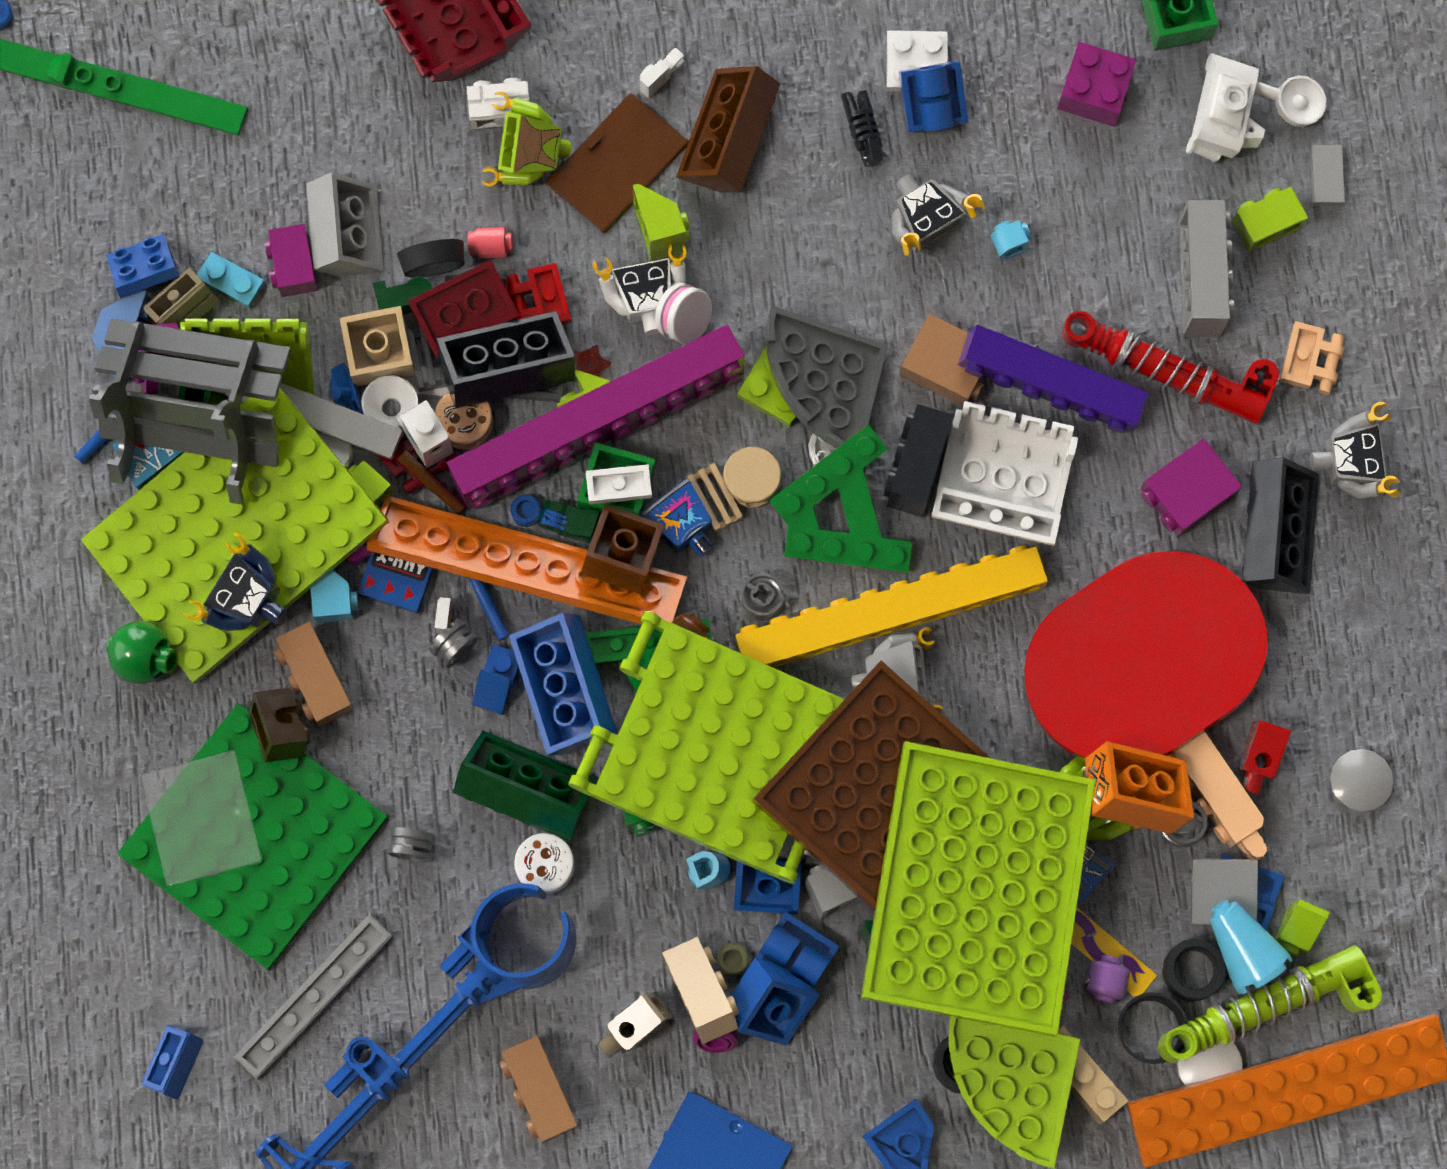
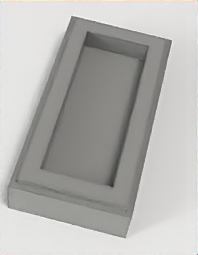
M1312 145L1310 147L1312 206H1343L1345 194L1342 145Z

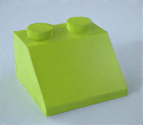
M640 184L633 185L634 209L651 262L669 257L668 246L671 243V252L674 255L682 253V243L686 246V241L690 240L688 231L690 230V225L686 213H680L678 205L674 201Z

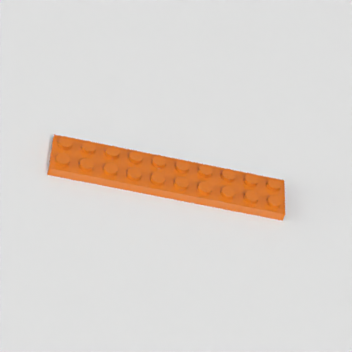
M387 495L380 511L388 519L389 523L367 542L368 551L642 624L640 620L644 611L655 613L662 619L672 622L675 619L687 580V576L650 567L641 593L638 594L580 574L588 551L587 549Z
M1432 1014L1127 1102L1126 1105L1142 1165L1146 1168L1446 1081L1447 1048L1439 1017Z

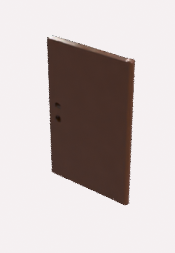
M629 93L546 181V185L604 234L634 202L633 185L640 184L647 188L688 145L689 140L684 138L632 93Z

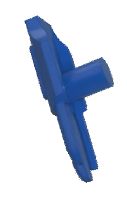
M341 363L331 369L329 383L331 396L335 399L337 405L345 408L349 406L351 410L364 415L356 384H353L350 371L345 363Z

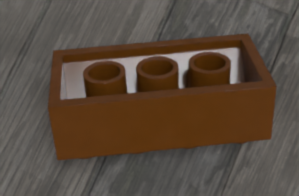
M758 66L715 69L676 177L720 193L741 192L753 158L756 155L762 133L766 127L772 105L776 100L780 83Z

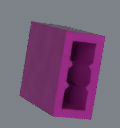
M1203 438L1147 478L1140 489L1143 491L1141 495L1147 505L1151 508L1155 507L1162 515L1160 519L1169 532L1174 531L1179 537L1236 496L1242 486Z

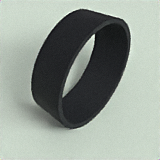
M460 239L428 241L407 247L397 253L404 276L410 278L447 273L465 264L464 242Z
M1156 992L1140 994L1131 999L1120 1014L1118 1021L1119 1039L1124 1049L1135 1059L1148 1064L1165 1063L1167 1061L1162 1057L1157 1059L1141 1058L1127 1047L1121 1032L1125 1014L1137 1003L1155 1001L1167 1006L1173 1012L1179 1026L1187 1024L1188 1018L1179 1003L1171 997ZM1178 1038V1041L1173 1050L1177 1053H1181V1051L1184 1049L1183 1042Z

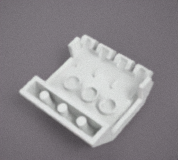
M964 401L963 409H956L931 517L1054 546L1061 519L1060 512L1071 462L1074 458L1078 437L1072 436L1074 426L1053 421L1051 430H1045L1047 422L1045 419L1022 414L1019 424L1014 422L1015 412L992 407L990 416H985V405Z

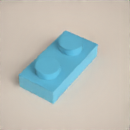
M213 252L209 254L197 274L207 287L251 309L266 284L264 279Z

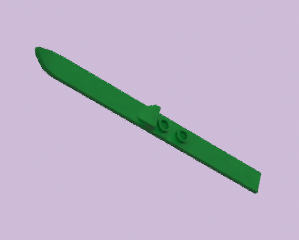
M0 39V71L237 136L240 134L248 111V107L76 60L69 53L58 55Z

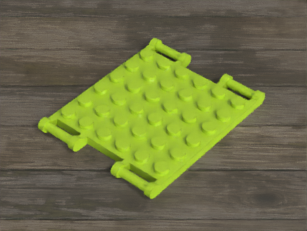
M644 611L640 620L642 625L627 659L622 660L619 667L621 672L640 680V686L618 735L611 733L601 726H593L590 733L592 739L576 775L571 776L568 785L575 790L775 878L795 884L798 877L796 871L805 849L795 840L785 866L781 867L775 864L788 833L752 800L845 699L668 622L655 613ZM655 629L662 632V635L647 669H644L638 664ZM605 743L611 746L612 750L595 785L590 783L588 778Z

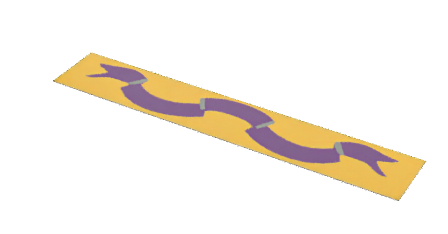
M1076 907L1071 944L1091 961H1101L1102 955L1120 958V965L1127 967L1130 971L1127 991L1133 997L1143 994L1158 975Z

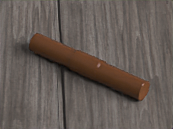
M407 450L398 457V460L456 514L465 507L461 500Z

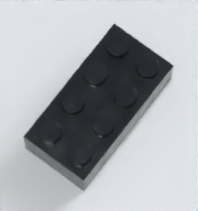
M557 311L437 338L438 364L455 409L575 381V355Z

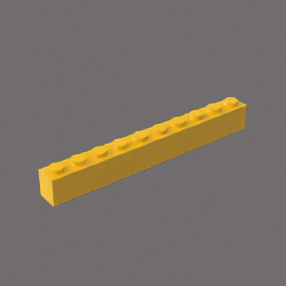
M1021 545L1009 550L1008 555L998 557L997 554H990L979 559L980 563L968 566L966 562L956 564L950 567V572L938 575L937 571L921 575L919 581L909 584L907 580L898 581L891 584L889 590L878 592L877 589H871L861 593L860 598L848 601V598H840L830 602V607L818 610L816 606L806 608L800 611V616L788 619L787 615L771 619L769 625L759 628L757 624L745 626L739 630V634H735V643L739 653L776 668L1045 588L1048 580L1037 547L1027 548V545Z

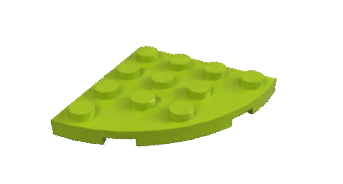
M950 1016L949 1051L954 1076L960 1092L973 1115L995 1139H998L1006 1147L1015 1151L1016 1154L1036 1164L1054 1169L1081 1038L1061 1033L1052 1037Z

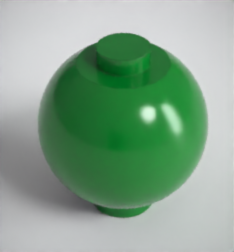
M134 621L120 627L107 641L106 651L111 668L121 679L129 683L147 684L153 682L164 673H172L178 662V652L171 648L170 640L166 633L160 627L150 622Z

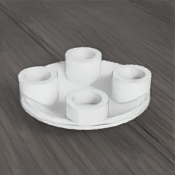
M1234 1043L1226 1046L1221 1044L1214 1045V1047L1207 1048L1204 1052H1200L1189 1059L1177 1063L1178 1076L1186 1086L1241 1070L1242 1058Z

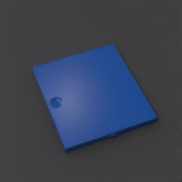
M688 1091L670 1128L664 1132V1139L648 1169H781L792 1145Z

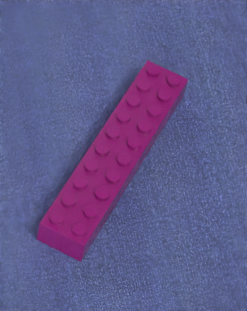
M726 324L448 461L447 465L451 478L468 510L484 508L492 502V498L503 494V496L510 495L520 488V484L528 480L536 482L544 478L548 474L547 471L557 466L559 468L567 467L576 460L575 457L585 452L587 455L592 454L595 442L603 444L613 438L615 441L621 440L631 433V429L640 425L642 427L650 426L659 419L658 416L668 411L671 414L676 413L686 406V402L696 397L698 400L704 399L714 392V388L723 384L730 386L738 382L742 378L741 375L744 374L745 355L729 325Z

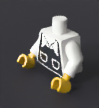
M672 243L668 246V255L673 260L671 263L669 258L612 269L611 261L604 257L607 266L601 271L598 270L595 261L592 263L593 270L601 276L599 283L605 301L619 315L627 316L629 323L642 321L646 335L659 334L655 323V313L664 292L674 284L686 283L685 263L682 262L687 254L684 243H682L683 252L680 255H674L671 252Z

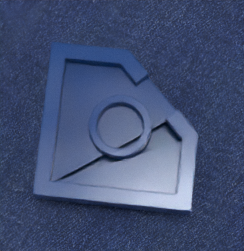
M914 1099L864 1134L862 1138L884 1169H927L934 1124L919 1102Z

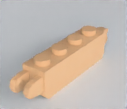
M1203 732L1177 751L1168 755L1169 757L1186 760L1190 789L1198 799L1195 803L1205 811L1206 817L1209 816L1216 827L1213 829L1218 839L1223 844L1228 843L1230 848L1237 845L1243 855H1246L1245 858L1258 861L1260 857L1263 858L1268 850H1266V843H1263L1264 840L1257 830L1263 826L1264 817L1206 732Z

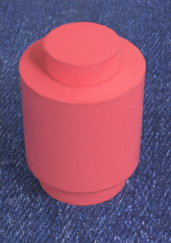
M506 227L476 228L475 231L468 232L470 256H477L478 259L507 258L508 251H513V234L507 233Z

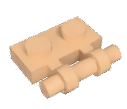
M1295 321L1279 382L1309 389L1312 380L1317 379L1320 381L1318 392L1323 395H1330L1332 385L1336 384L1338 373L1336 372L1338 361L1343 358L1345 350L1342 347L1344 336L1335 333L1332 334L1331 342L1323 341L1325 329ZM1319 353L1327 356L1324 368L1316 366Z

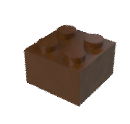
M604 504L580 574L640 594L664 524Z

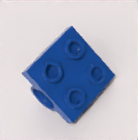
M959 61L899 71L908 132L942 130L953 127L954 124L968 122Z
M164 234L157 237H149L141 243L127 248H119L113 253L106 255L120 298L180 276Z
M785 911L756 958L782 966L814 988L840 946Z

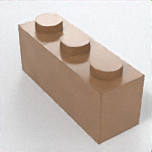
M310 621L275 638L279 647L274 649L282 667L288 664L293 674L288 679L296 694L302 692L306 703L301 706L309 722L316 720L319 727H322L354 711Z
M534 1036L502 1051L504 1060L499 1061L506 1079L511 1077L514 1079L518 1089L512 1091L519 1108L526 1107L531 1119L525 1122L533 1140L539 1137L540 1141L545 1143L578 1128L539 1037Z

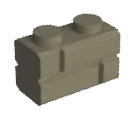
M189 267L179 278L175 279L144 306L143 309L157 324L176 322L180 329V322H185V319L201 318L219 300Z

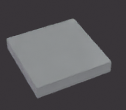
M1192 858L1191 923L1211 924L1209 920L1213 914L1211 909L1224 900H1228L1229 903L1237 902L1257 921L1258 861L1251 859Z

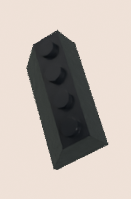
M1284 457L1252 461L1249 477L1250 493L1247 505L1248 519L1245 534V557L1242 567L1244 583L1264 590L1310 594L1319 473Z

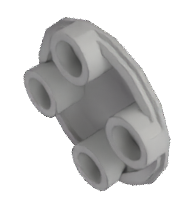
M1365 749L1350 750L1340 756L1333 765L1330 776L1332 791L1337 803L1360 812L1371 811L1382 806L1391 795L1394 783L1392 770L1386 760L1377 753Z

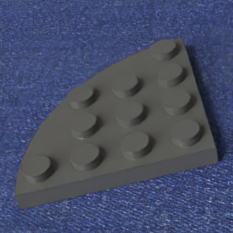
M772 306L769 310L766 324V349L775 384L796 417L817 437L832 447L838 448L869 423L888 345Z

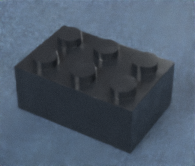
M917 404L914 413L908 412L901 439H905L906 442L899 441L892 467L897 468V471L890 470L883 495L889 497L887 507L923 517L953 414Z

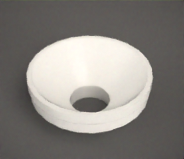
M393 375L383 376L372 381L366 387L361 400L362 410L366 416L401 429L395 418L417 406L418 396L413 386L407 380ZM390 400L397 401L401 405L400 412L392 417L383 413L384 404Z

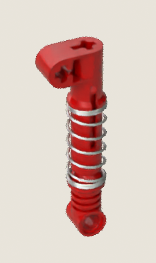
M1073 312L1066 319L1061 333L1063 340L1069 346L1087 349L1089 346L1091 347V352L1094 353L1095 350H1098L1097 355L1100 356L1102 353H1105L1104 358L1108 359L1110 365L1117 368L1123 363L1128 362L1130 363L1131 375L1138 372L1145 375L1146 381L1154 379L1161 382L1162 388L1168 385L1176 389L1177 395L1181 393L1190 395L1192 402L1201 405L1205 403L1211 404L1256 425L1261 419L1278 381V368L1275 363L1268 359L1254 361L1244 373L1239 384L1221 376L1218 370L1211 366H1208L1206 369L1203 368L1202 362L1196 365L1187 361V355L1180 358L1172 354L1171 348L1168 351H1164L1156 347V342H1153L1152 345L1141 340V335H1138L1134 340V332L1131 333V331L1124 329L1122 331L1116 330L1114 333L1112 332V327L1109 326L1107 330L1105 329L1106 325L1103 323L1100 327L1098 326L1099 321L1094 320L1087 312ZM1074 323L1082 324L1086 329V334L1082 336L1075 335L1071 330V325ZM1259 371L1264 373L1263 378L1265 380L1260 384L1258 390L1266 393L1265 395L1245 386L1246 384L1252 387L1256 383Z

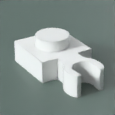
M674 48L664 60L660 59L655 65H648L640 75V91L647 98H650L670 79V74L684 63L682 59L684 55L677 48Z

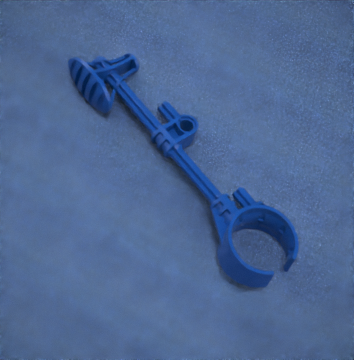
M525 883L508 885L491 893L478 907L472 923L458 936L461 944L439 966L454 979L475 956L479 959L475 963L477 968L472 973L468 971L465 974L467 977L462 984L460 982L455 984L456 993L394 1056H390L380 1045L367 1037H358L352 1040L347 1046L346 1053L343 1055L347 1062L324 1085L337 1098L359 1076L366 1081L365 1088L302 1153L287 1144L278 1134H273L265 1138L258 1146L256 1156L267 1169H273L266 1159L268 1155H271L284 1169H314L317 1165L334 1166L332 1169H355V1166L348 1161L322 1159L378 1101H388L391 1098L390 1092L393 1089L398 1091L401 1088L399 1083L404 1078L406 1080L411 1078L409 1075L410 1068L469 1007H479L481 1004L518 989L540 988L559 978L569 966L576 948L577 937L573 919L566 911L561 913L564 928L562 941L557 952L547 963L529 972H506L493 962L489 953V933L494 920L507 905L516 900L527 897L546 899L547 894L540 886ZM370 1048L372 1051L371 1058L367 1062L361 1063V1053L365 1049ZM279 1144L297 1156L292 1163H289L276 1149Z

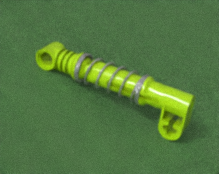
M1353 945L1306 968L1303 966L1294 967L1290 970L1288 976L1282 979L1277 976L1275 982L1267 986L1263 985L1252 993L1248 991L1245 993V996L1237 1000L1230 997V1003L1226 1005V1010L1218 1004L1212 1005L1202 1017H1198L1194 1021L1191 1020L1187 1024L1178 1026L1163 1034L1158 1041V1051L1167 1062L1179 1063L1200 1052L1206 1051L1207 1048L1214 1047V1045L1221 1044L1226 1046L1234 1043L1236 1039H1242L1246 1031L1257 1032L1263 1023L1273 1025L1275 1018L1278 1016L1288 1018L1293 1009L1303 1011L1305 1006H1313L1318 1003L1321 996L1336 990L1346 1010L1355 1014L1365 1013L1377 1007L1382 1000V991L1363 952L1356 945ZM1361 978L1363 984L1350 990L1348 983ZM1364 992L1366 997L1359 1000L1357 994ZM1237 1031V1032L1241 1033L1242 1035H1241V1036H1236V1033H1235V1032ZM1173 1037L1179 1038L1183 1042L1184 1050L1182 1054L1173 1050L1171 1046Z

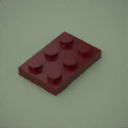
M492 259L408 300L435 356H438L437 338L502 324L520 315Z

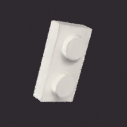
M649 464L586 471L589 504L652 498Z

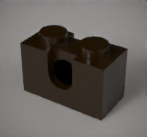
M291 687L254 692L248 711L265 763L302 758L306 745L310 742V733L306 725L303 726V723L299 721L301 706L299 700L294 699Z

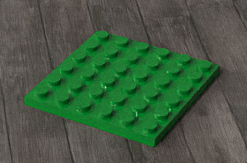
M237 703L117 854L269 971L383 826L388 817L305 753H303L302 758L265 763L249 711Z

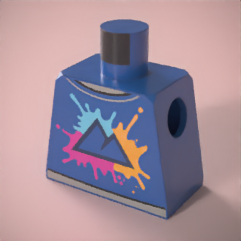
M685 478L640 513L641 517L664 524L660 539L677 553H680L690 545L696 554L702 557L714 547L713 543L704 534L711 529L712 519L688 478Z

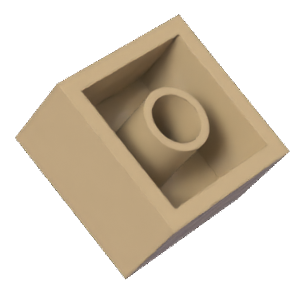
M401 306L340 318L350 376L356 387L368 385L383 376L393 375L403 378L415 375Z

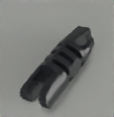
M866 90L859 91L857 104L852 92H844L841 95L852 138L854 139L857 152L859 151L865 167L876 166L883 159L881 153L882 142L876 120L873 117L874 113L868 92Z

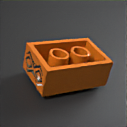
M1108 741L1085 758L1087 778L1095 779L1091 805L1092 816L1172 834L1194 818L1186 760Z

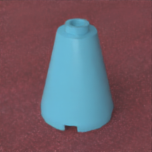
M1224 900L1211 909L1213 914L1209 920L1233 987L1238 994L1247 993L1248 991L1245 987L1254 984L1256 989L1265 985L1287 969L1284 965L1285 961L1289 963L1293 961L1289 953L1237 902L1229 903L1228 900Z

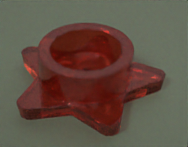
M593 345L590 349L583 352L573 351L577 362L575 370L599 377L600 371L611 365L610 361L600 356L598 345ZM592 362L593 365L589 367L587 366V363Z

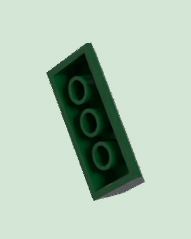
M483 730L462 761L452 792L468 801L476 802L497 813L512 817L526 825L536 827L569 842L580 825L591 799V796L568 785L571 776L576 775L577 769ZM590 775L588 781L596 785L599 778Z

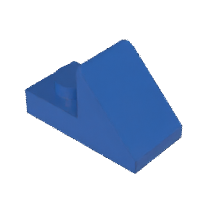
M492 645L484 670L481 669L472 702L473 706L500 715L503 714L519 670L514 651Z

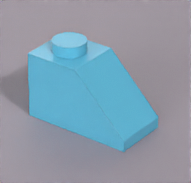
M334 570L311 587L312 613L316 623L354 620V611L359 610L357 591L352 592L349 583Z

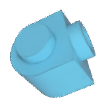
M1020 220L1013 223L1011 221H1004L994 227V232L990 236L1002 260L1028 252L1031 234L1025 222L1021 224Z
M701 851L686 859L689 867L688 876L697 889L709 890L723 883L730 874L729 860L721 853Z

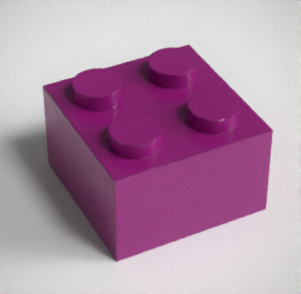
M1078 42L1057 109L1115 127L1137 59Z

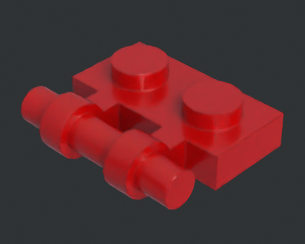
M556 263L527 269L528 282L520 283L518 274L508 276V292L520 314L513 318L514 321L557 311L562 325L572 323ZM532 294L536 307L527 309L524 296Z

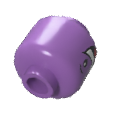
M1102 955L1101 961H1092L1089 964L1085 990L1091 994V1000L1116 1004L1117 1000L1125 998L1130 971L1127 967L1120 965V958Z

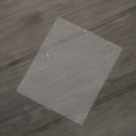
M234 750L195 761H185L184 764L141 775L167 886L209 875L216 876L220 872L262 861Z

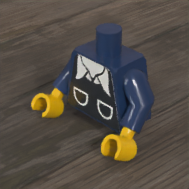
M233 532L234 536L240 539V544L232 547L225 541V545L231 553H235L203 605L194 600L188 601L197 606V613L194 616L186 613L183 614L186 618L194 621L201 618L202 623L222 631L245 630L249 625L258 627L264 618L277 625L284 618L287 609L275 602L280 593V588L275 585L277 576L269 559L250 544L246 545L245 539L240 533Z

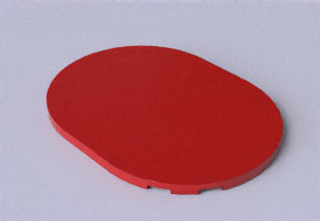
M1159 551L1134 557L1114 567L1063 601L1038 626L1028 647L1024 669L1026 695L1030 708L1046 734L1060 747L1073 755L1076 754L1086 758L1108 741L1168 756L1230 715L1252 693L1264 668L1268 641L1265 619L1256 598L1244 582L1232 571L1209 558L1179 551Z

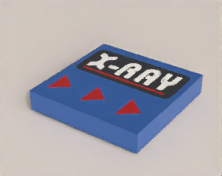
M375 552L369 558L357 594L361 597L418 614L434 568Z

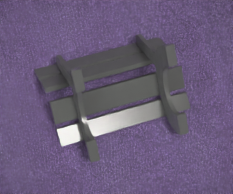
M111 319L104 342L106 345L124 347V349L102 346L95 370L96 372L115 375L113 382H107L103 386L94 385L92 389L93 394H90L88 398L93 417L99 419L100 438L119 441L115 460L108 459L106 463L111 482L124 484L131 467L135 444L232 460L231 471L226 482L230 503L242 505L244 501L242 487L247 462L277 467L279 464V443L275 442L278 438L274 415L240 409V404L243 396L276 401L282 382V375L251 369L284 373L291 353L290 347L143 324L136 321ZM138 350L149 351V352H155V353H161V354H167V355H173V356H179V357H186V358H192V359H198V360H204V361H210V362H216V363H223V364L235 365V366H239V367L236 368V367L223 366V365H217V364H211V363H205V362H199V361H193V360H186V359H180V358H174V357H168V356H162V355H156V354H150V353H143V352H138ZM130 377L228 393L230 396L228 401H222L217 406L143 392L126 391V385Z

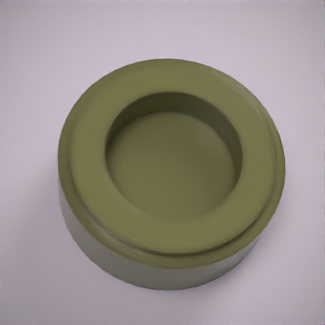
M729 943L719 950L717 965L722 973L728 976H738L747 969L749 955L743 946L737 943Z

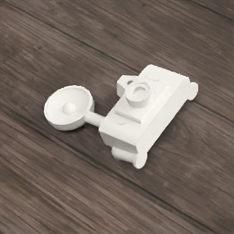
M1211 53L1206 61L1205 70L1207 72L1193 133L1188 141L1186 153H1196L1212 160L1214 163L1220 159L1221 155L1233 158L1240 152L1241 148H1257L1264 137L1265 129L1249 118L1254 93L1275 100L1277 111L1283 120L1297 127L1312 125L1323 116L1326 109L1325 93L1317 81L1307 76L1298 75L1291 77L1279 88L1258 82V68L1219 55L1215 56V54Z

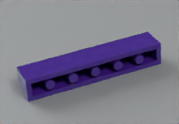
M978 324L969 330L957 364L964 367L965 372L976 377L987 376L994 379L993 382L1000 387L1020 389L1022 394L1028 398L1045 399L1050 401V405L1056 409L1063 411L1073 410L1079 413L1080 418L1091 422L1101 421L1108 424V429L1118 433L1128 432L1137 426L1148 394L1147 391Z

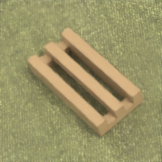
M715 463L710 464L706 469L702 468L697 473L687 476L712 519L714 532L743 519V515L734 498L726 489L724 480ZM708 475H713L734 516H728ZM700 479H702L723 519L720 523H718L697 483Z

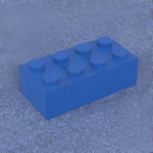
M560 613L509 635L547 755L564 756L589 746L592 739L590 733L594 725L601 726L615 735L618 734L580 615Z

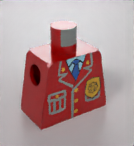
M1262 720L1252 722L1238 768L1246 772L1242 784L1245 791L1259 795L1264 779H1274L1291 730ZM1258 754H1262L1265 758L1263 767L1257 766L1255 762Z

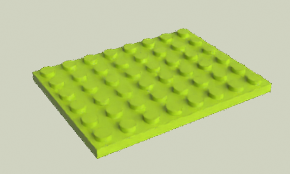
M281 387L276 401L250 397L240 405L242 410L274 415L278 438L275 442L279 443V464L277 467L247 462L242 487L244 497L242 505L230 503L226 482L231 471L232 460L184 452L81 539L142 619L157 625L166 633L170 640L171 648L178 652V665L195 684L271 622L264 618L258 627L249 625L245 630L222 631L202 623L201 618L194 621L186 618L183 614L186 613L194 616L197 613V606L188 601L194 600L203 605L235 553H231L225 545V541L232 547L240 544V539L234 536L233 532L240 533L245 539L246 545H252L269 559L277 576L275 585L280 588V593L275 602L287 609L314 584L325 577L389 523L388 519Z
M905 741L902 747L861 999L1052 1037L1057 1036L1095 779Z

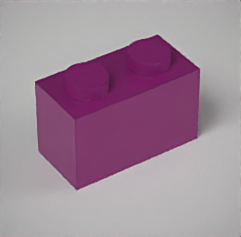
M305 224L268 230L270 241H265L264 243L268 260L273 259L275 269L269 270L272 287L278 288L282 297L318 291L316 275L313 270L310 241Z

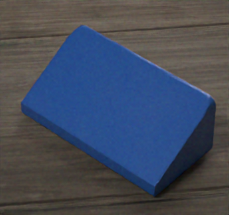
M167 1024L141 1085L173 1099H178L203 1044V1039Z

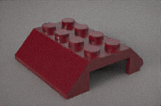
M377 0L380 6H386L383 12L393 30H401L397 36L408 56L416 55L411 61L421 78H429L431 82L454 81L506 54L531 28V24L517 0Z

